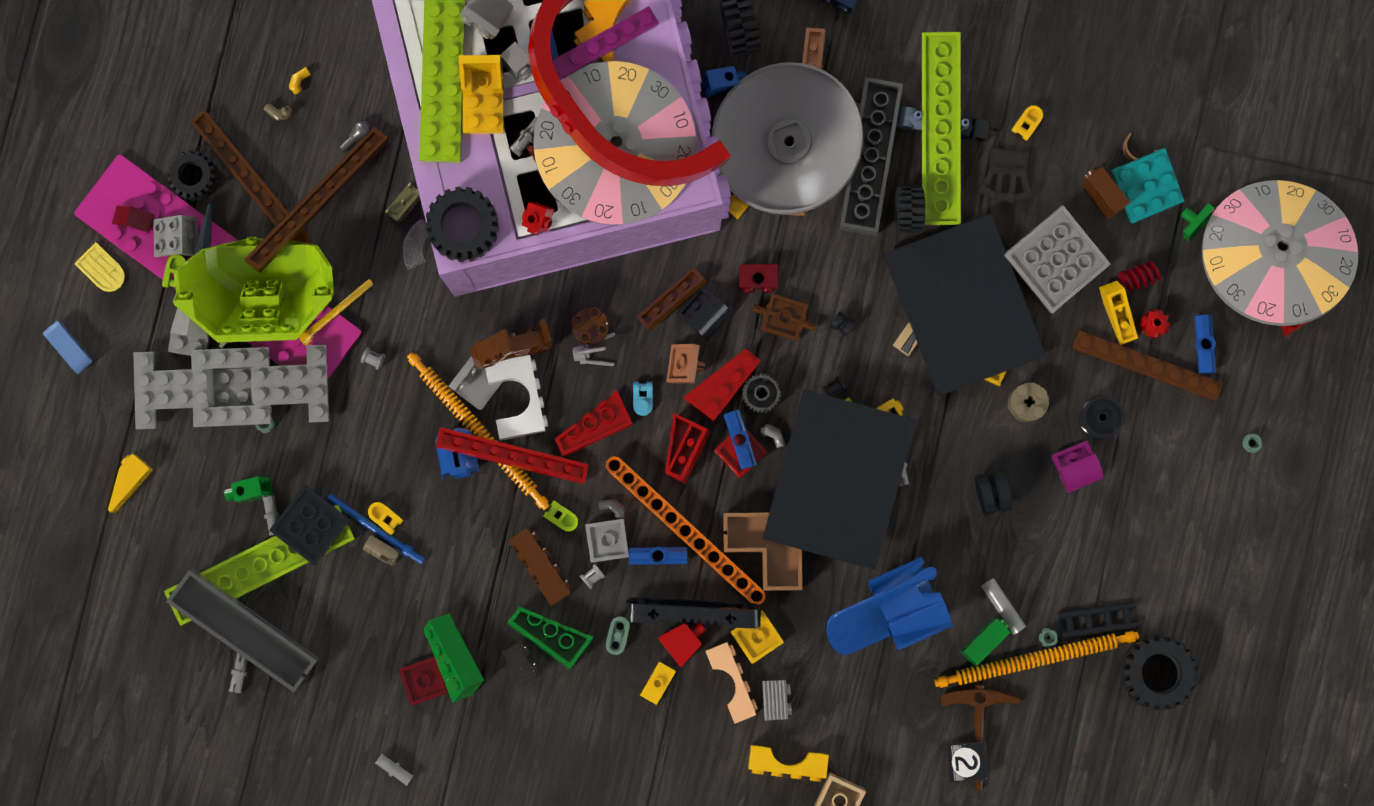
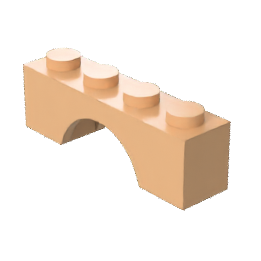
M726 642L706 650L712 669H720L729 673L735 682L734 697L727 704L734 724L755 716V711L758 708L755 700H750L748 692H751L747 681H742L740 675L743 674L740 663L736 664L733 656H736L733 645L728 646Z

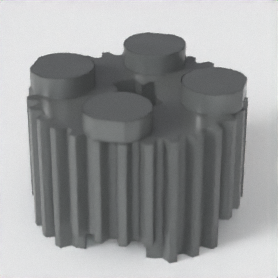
M760 374V376H752V379L749 378L748 382L746 381L742 390L743 401L750 411H757V414L765 412L766 414L774 410L777 403H779L781 397L779 384H776L777 381H773L774 378H770V375L766 376L764 374L762 376ZM760 389L765 390L764 393H767V396H763L762 399L758 397L759 395H756V392H760Z

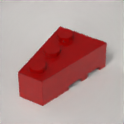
M673 413L665 473L686 484L711 432L707 428Z

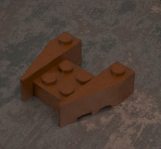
M542 319L534 326L528 327L520 335L516 333L508 335L507 330L503 329L486 339L475 341V345L470 348V352L477 371L527 354L533 356L547 352L552 348V340L546 321Z

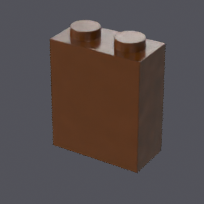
M1094 167L1083 177L1084 181L1081 186L1108 220L1130 204V201L1103 167H1100L1098 170Z

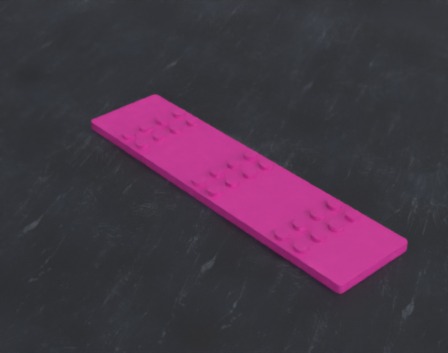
M118 155L74 212L76 217L162 280L166 263L170 256L154 257V219L150 233L113 225L112 221L116 206H131L154 214V219L178 215L198 218V237L205 217L122 155ZM211 221V247L238 241ZM181 255L186 259V261L192 257L187 255ZM326 305L306 329L311 328L332 309ZM339 314L313 335L314 338L311 339L312 342L308 344L327 345L328 379L362 334L360 329ZM299 338L297 340L247 341L255 348L269 347L270 359L279 366L307 365V347Z

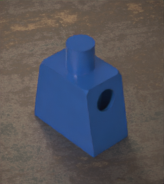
M734 66L706 71L701 78L704 97L709 98L728 93L734 86L739 85V81L747 76L745 70L736 72Z

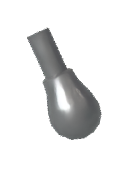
M366 121L357 122L349 135L350 137L340 148L346 152L355 142L357 143L363 139L371 130L369 123Z

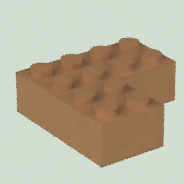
M723 513V531H727V534L723 535L724 553L762 552L763 591L802 590V550L762 539L769 513Z

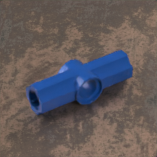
M1212 315L1194 316L1199 374L1215 373L1214 348L1216 341L1213 338ZM1202 340L1208 341V349H1204L1202 347Z
M740 410L724 414L741 470L757 465ZM737 435H743L746 438V442L743 445H738L735 442Z
M687 547L629 548V565L687 564ZM657 550L664 554L661 561H655L652 557L653 553Z

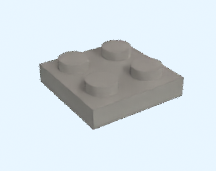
M624 519L585 524L591 563L629 557Z

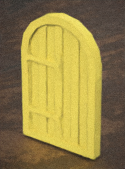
M97 242L74 263L103 291H116L121 288L125 281V273L120 264Z

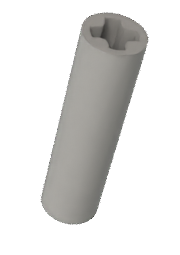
M994 578L981 586L1002 619L1009 625L1013 635L1026 627Z

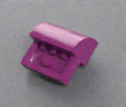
M1087 441L1052 455V460L1067 493L1103 479L1099 460Z

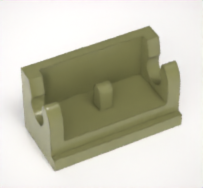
M409 182L388 209H386L385 213L400 225L421 200L418 189Z

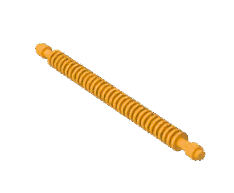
M413 352L407 356L408 362L421 372L419 377L423 378L426 385L433 389L432 391L436 393L440 400H443L442 403L446 404L447 408L450 407L449 410L453 411V415L457 414L455 417L457 419L460 418V423L464 421L462 425H467L465 427L467 430L471 428L469 431L473 432L474 436L477 435L478 437L490 440L495 439L493 436L490 437L491 434L490 432L487 433V429L483 430L485 427L483 425L480 426L482 423L480 421L477 422V418L473 419L475 416L473 414L470 415L472 412L470 410L467 412L468 408H464L465 404H461L462 401L458 400L455 393L448 389V385H445L441 378H438L439 375L435 374L436 372L432 370L431 366L426 368L421 362L422 359ZM498 463L499 466H502L501 469L505 470L506 474L509 473L508 476L509 478L512 477V481L516 480L515 484H519L518 488H522V492L526 491L524 493L526 496L529 494L536 501L535 504L540 509L542 508L545 511L550 506L548 504L549 501L535 490L537 485L534 484L532 486L533 480L528 482L531 478H525L527 474H523V469L520 470V468Z
M1134 631L1125 632L1124 635L1115 636L1112 633L1106 635V638L1103 635L1101 639L1096 637V640L1091 638V640L1078 641L1077 645L1074 642L1072 646L1067 644V647L1062 645V647L1049 648L1048 652L1044 649L1043 653L1040 650L1038 654L1033 652V655L1032 653L1024 654L1023 656L1019 655V660L1015 656L1014 660L1011 657L1009 661L1006 658L1004 662L1003 660H999V663L998 661L990 662V666L988 663H985V668L981 664L980 668L977 665L975 669L974 667H970V670L965 668V671L961 669V673L959 670H956V675L939 676L934 682L936 687L940 686V688H943L955 682L962 685V681L964 684H967V680L969 683H972V679L976 682L977 678L981 681L982 677L983 680L987 679V677L988 679L992 678V676L996 677V673L998 676H1001V672L1003 675H1006V671L1008 674L1011 673V670L1013 673L1016 670L1019 672L1021 669H1030V665L1032 668H1035V664L1037 667H1040V663L1044 666L1045 663L1048 665L1050 662L1052 664L1055 661H1064V657L1066 660H1069V656L1070 659H1073L1074 656L1078 658L1079 655L1082 657L1084 654L1086 656L1089 653H1098V650L1103 652V649L1104 651H1107L1108 648L1111 650L1113 647L1115 649L1118 648L1120 643L1136 642L1139 639L1138 632Z

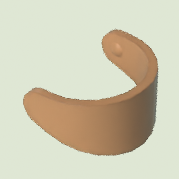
M1129 133L1123 143V153L1126 159L1132 162L1138 158L1131 155L1127 148V141L1131 136V133Z

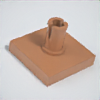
M671 345L666 382L695 383L696 373L702 374L704 372V369L699 367H705L704 362L698 361L700 345Z

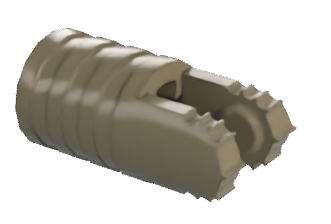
M371 535L363 547L364 551L389 565L396 564L399 552Z

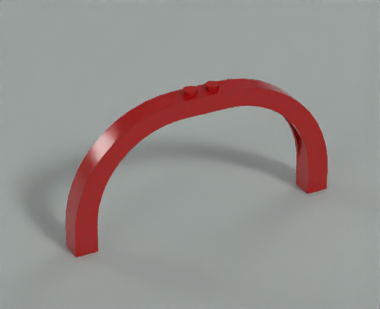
M543 0L535 15L529 35L528 52L531 72L542 98L550 108L551 114L559 120L564 132L570 135L573 141L590 159L621 178L651 186H675L701 179L726 164L731 154L720 140L692 156L672 161L640 158L619 149L606 140L593 127L561 83L552 62L550 37L554 20L560 11L574 0Z

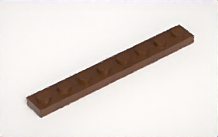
M1080 330L1077 331L1071 348L1215 402L1223 385L1222 382Z

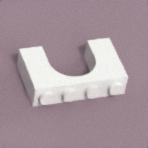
M530 355L501 361L495 366L485 368L488 384L517 381L523 384L530 394L529 406L522 414L496 420L500 441L545 432V427H548L546 415L542 416L541 408H544L543 398L538 397L537 390L540 389V383L538 378H534L533 371L537 370L535 359L531 360Z

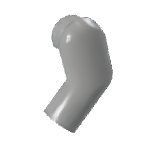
M766 424L761 428V435L772 437L777 448L786 445L779 428L770 424Z

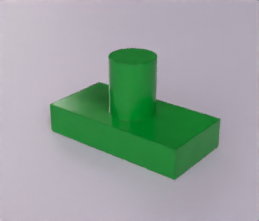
M1208 203L1199 214H1196L1188 207L1183 211L1181 217L1190 223L1183 231V238L1189 242L1211 218L1214 212L1212 205Z

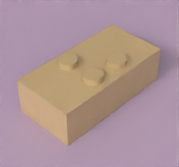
M829 772L814 806H860L866 790Z

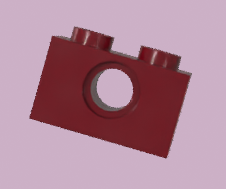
M778 264L739 265V290H743V293H754L755 290H762L763 293H773L774 290H777ZM757 274L761 275L764 279L760 284L753 281V277Z

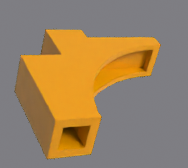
M632 0L585 1L583 3V13L589 21H593L574 33L576 38L574 43L576 46L614 26L621 12ZM613 52L608 53L607 55L601 57L596 61L598 63L600 61H615Z

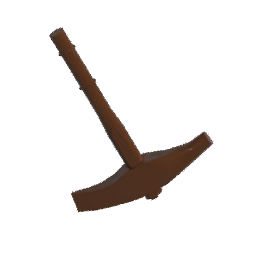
M975 685V689L940 695L942 707L956 703L969 704L975 707V744H983L984 707L996 703L1019 705L1020 697L987 690L984 685ZM983 779L975 780V790H983Z

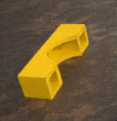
M751 745L748 769L752 770L754 774L763 775L764 771L771 772V776L783 777L784 773L791 774L790 778L802 779V776H808L811 781L821 782L822 778L826 779L829 755L808 752L801 762L794 765H785L774 758L770 747Z

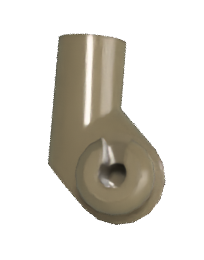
M268 103L264 107V111L277 121L286 120L292 116V109L289 106L276 109L271 103Z

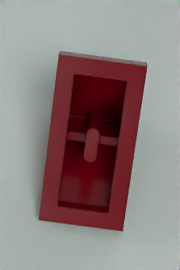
M117 205L112 224L150 233L154 214L131 206Z

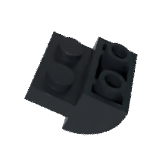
M700 287L676 313L681 320L706 341L732 314L730 309L719 298L711 294L704 287Z

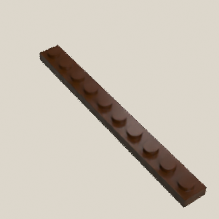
M203 110L190 123L276 227L289 212L210 115ZM304 230L293 239L294 241L315 245Z
M373 127L244 259L245 262L261 273L389 142L388 137Z

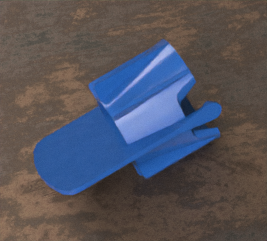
M920 556L911 562L869 580L868 587L873 595L872 597L833 614L827 621V638L833 649L839 654L848 655L891 636L896 648L901 650L945 629L953 628L948 609L940 592L932 593L933 590L928 581L935 579L937 575L936 569L934 567L923 569L924 561Z

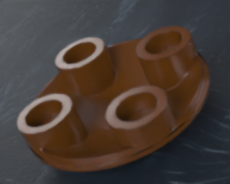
M597 307L582 309L572 318V333L583 344H598L606 338L609 332V320Z

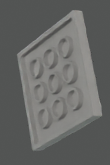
M1063 205L1004 254L1013 268L1052 314L1110 265L1109 261Z

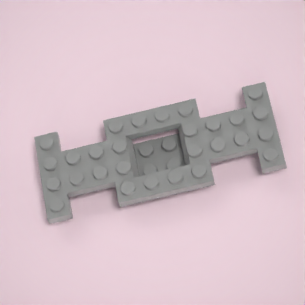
M327 345L306 346L307 365L270 366L269 347L191 350L192 369L155 371L154 352H133L136 429H157L156 410L193 408V427L272 424L271 405L308 404L310 423L329 422Z

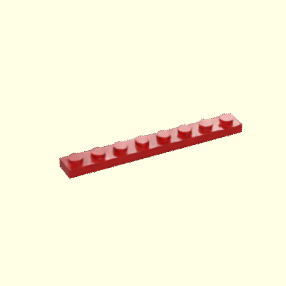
M442 427L439 428L435 446L436 448L581 484L585 483L588 464Z

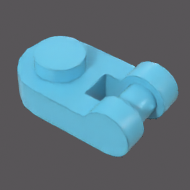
M633 382V407L639 416H647L652 411L653 382ZM639 391H647V397H639Z

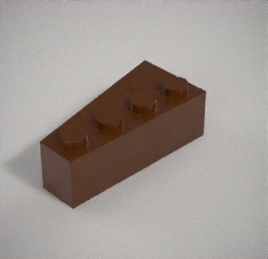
M526 528L509 539L508 543L514 547L517 556L525 564L527 571L533 580L536 581L537 586L549 604L553 606L569 596L572 587L567 579L562 580L559 573H561V570L556 563L552 564L548 557L551 555L546 547L541 548L538 541L540 538L535 530L531 532L530 529Z

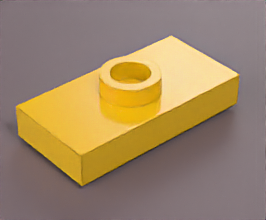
M659 662L640 696L657 705L676 671Z

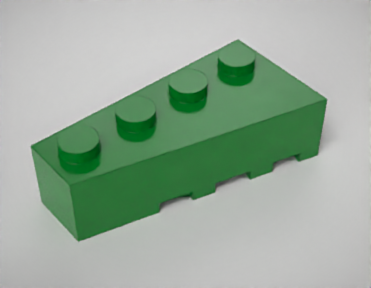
M522 607L516 610L507 625L568 670L572 668L593 639L588 634L586 635Z
M448 613L430 620L424 627V633L429 641L452 703L472 696L484 679L450 614Z

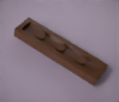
M693 267L637 315L636 318L650 332L707 281Z

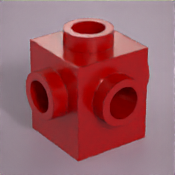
M529 202L527 209L522 214L523 221L521 226L528 228V232L539 235V232H547L553 222L552 215L554 209L536 202Z
M1153 309L1152 312L1149 311L1142 316L1140 323L1142 327L1141 333L1147 334L1146 336L1151 338L1161 337L1164 333L1168 332L1170 322L1167 321L1168 316L1163 315L1164 312ZM1154 320L1159 321L1158 326L1154 324Z

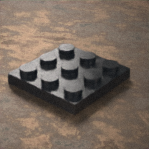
M304 485L269 531L313 566H316L351 520L310 487Z

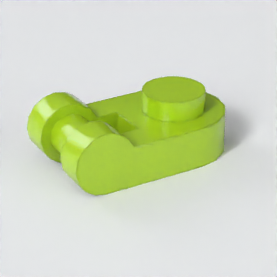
M178 254L171 255L168 258L162 282L163 287H175V279H171L172 273L174 274L173 271L186 262L183 256Z
M553 500L551 503L552 507L548 512L544 513L543 517L564 531L571 532L575 530L578 526L577 516ZM558 510L563 513L559 519L554 517Z

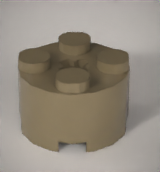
M1024 383L1016 387L1008 399L1009 411L1016 420L1024 423L1033 422L1041 418L1047 412L1049 406V397L1046 390L1035 383ZM1028 398L1032 401V405L1027 407V404H1024V401Z

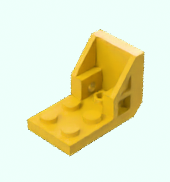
M459 55L460 82L463 92V134H504V71L500 55Z

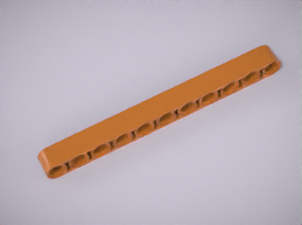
M615 456L607 460L606 468L608 472L750 603L756 604L764 602L765 592L625 462ZM614 460L620 463V468L616 471H612L609 468V464ZM628 473L634 476V481L631 484H626L623 480L624 476ZM642 486L646 487L649 491L645 497H640L637 493L638 489ZM656 499L663 503L660 510H655L651 506L652 502ZM670 512L675 513L677 516V520L674 523L666 521V515ZM682 526L690 527V535L683 536L680 534ZM700 538L705 541L703 549L695 548L694 542L696 539ZM713 551L719 554V560L715 563L708 559L709 553ZM725 565L733 567L732 575L726 576L723 573L722 569ZM739 578L747 580L748 585L745 589H740L737 586ZM759 591L762 594V599L759 602H754L751 599L752 592Z

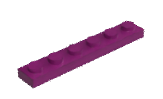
M649 6L552 60L560 81L658 26L659 22Z

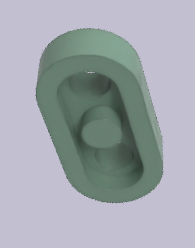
M616 617L610 624L606 641V649L610 654L618 655L625 649L630 624L624 617ZM619 622L624 624L622 630H618L616 627ZM614 641L619 643L618 649L612 647Z

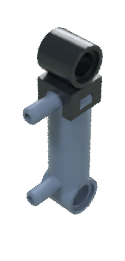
M899 107L896 127L906 130H922V111L912 107ZM961 115V139L968 140L969 138L980 142L988 141L991 122L985 119H973V117Z

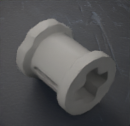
M367 347L362 355L361 363L364 364L366 362L379 370L385 359V354L380 355Z
M595 564L585 575H580L581 579L590 589L593 588L592 585L598 580L605 578Z

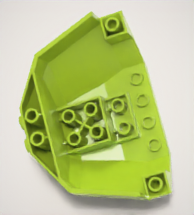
M248 237L243 240L201 249L173 271L176 287L173 304L217 342L297 340L332 300L334 293L332 266L319 246L292 240L261 273L249 266L244 259L263 239Z

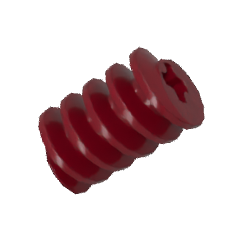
M1150 260L1147 261L1146 265L1141 263L1139 267L1134 266L1132 270L1126 269L1125 273L1123 271L1118 272V282L1125 288V291L1128 289L1131 293H1133V286L1140 290L1141 283L1146 288L1148 287L1147 281L1154 285L1155 278L1159 282L1162 280L1158 268Z

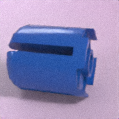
M464 428L454 429V431L473 435L469 430ZM437 448L442 480H445V476L452 475L454 479L468 477L475 470L480 473L476 457L458 453L459 467L456 452Z

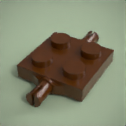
M773 293L766 307L754 304L752 311L763 314L761 331L797 342L799 333L803 328L814 331L817 324L806 321L807 304Z

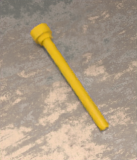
M370 279L365 281L311 328L305 329L299 336V340L305 346L310 344L315 333L373 286V282Z

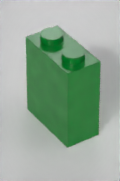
M992 618L959 651L973 665H978L1011 633L1008 630L1009 625L1003 619Z

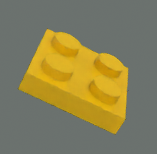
M763 610L761 611L760 627L751 629L735 628L731 631V634L752 664L784 643Z

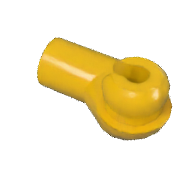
M306 67L291 77L289 89L294 94L302 91L301 81L311 75Z

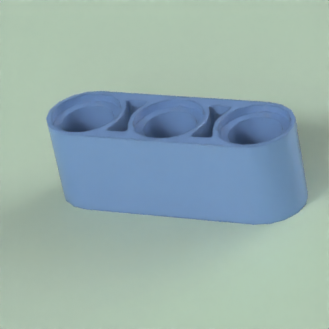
M59 320L43 332L48 341L77 374L93 363L91 357Z

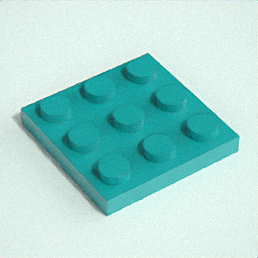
M1165 148L1111 170L1116 185L1130 201V204L1125 207L1130 223H1135L1185 202Z

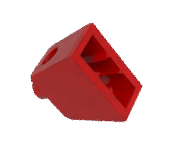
M700 622L691 628L684 623L663 634L658 639L678 665L682 667L702 645L698 637L706 630Z

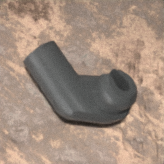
M616 499L599 500V510L611 509L615 513L616 518H623L625 516V507Z

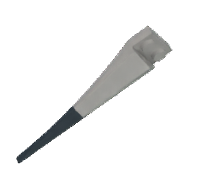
M211 203L208 204L193 256L201 249L211 247ZM177 308L170 331L168 352L191 356V350L209 349L210 335Z

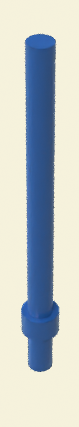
M332 494L327 497V501L334 506L339 505L343 512L400 550L402 555L407 558L410 557L420 565L424 562L425 558L416 553L413 547L403 544Z

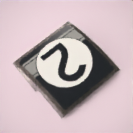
M986 741L946 744L950 783L989 781Z

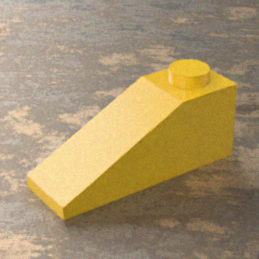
M1118 281L1099 287L1103 304L1119 344L1122 345L1138 339L1125 288Z
M135 454L127 455L121 462L122 466L119 468L108 511L111 513H116L153 471L147 463Z

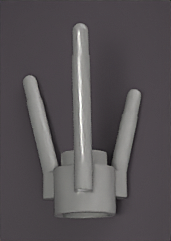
M607 334L604 340L614 337L616 334ZM583 343L573 346L574 361H580V364L614 366L613 362L586 359L590 358V353L606 350L605 347L589 349V345Z

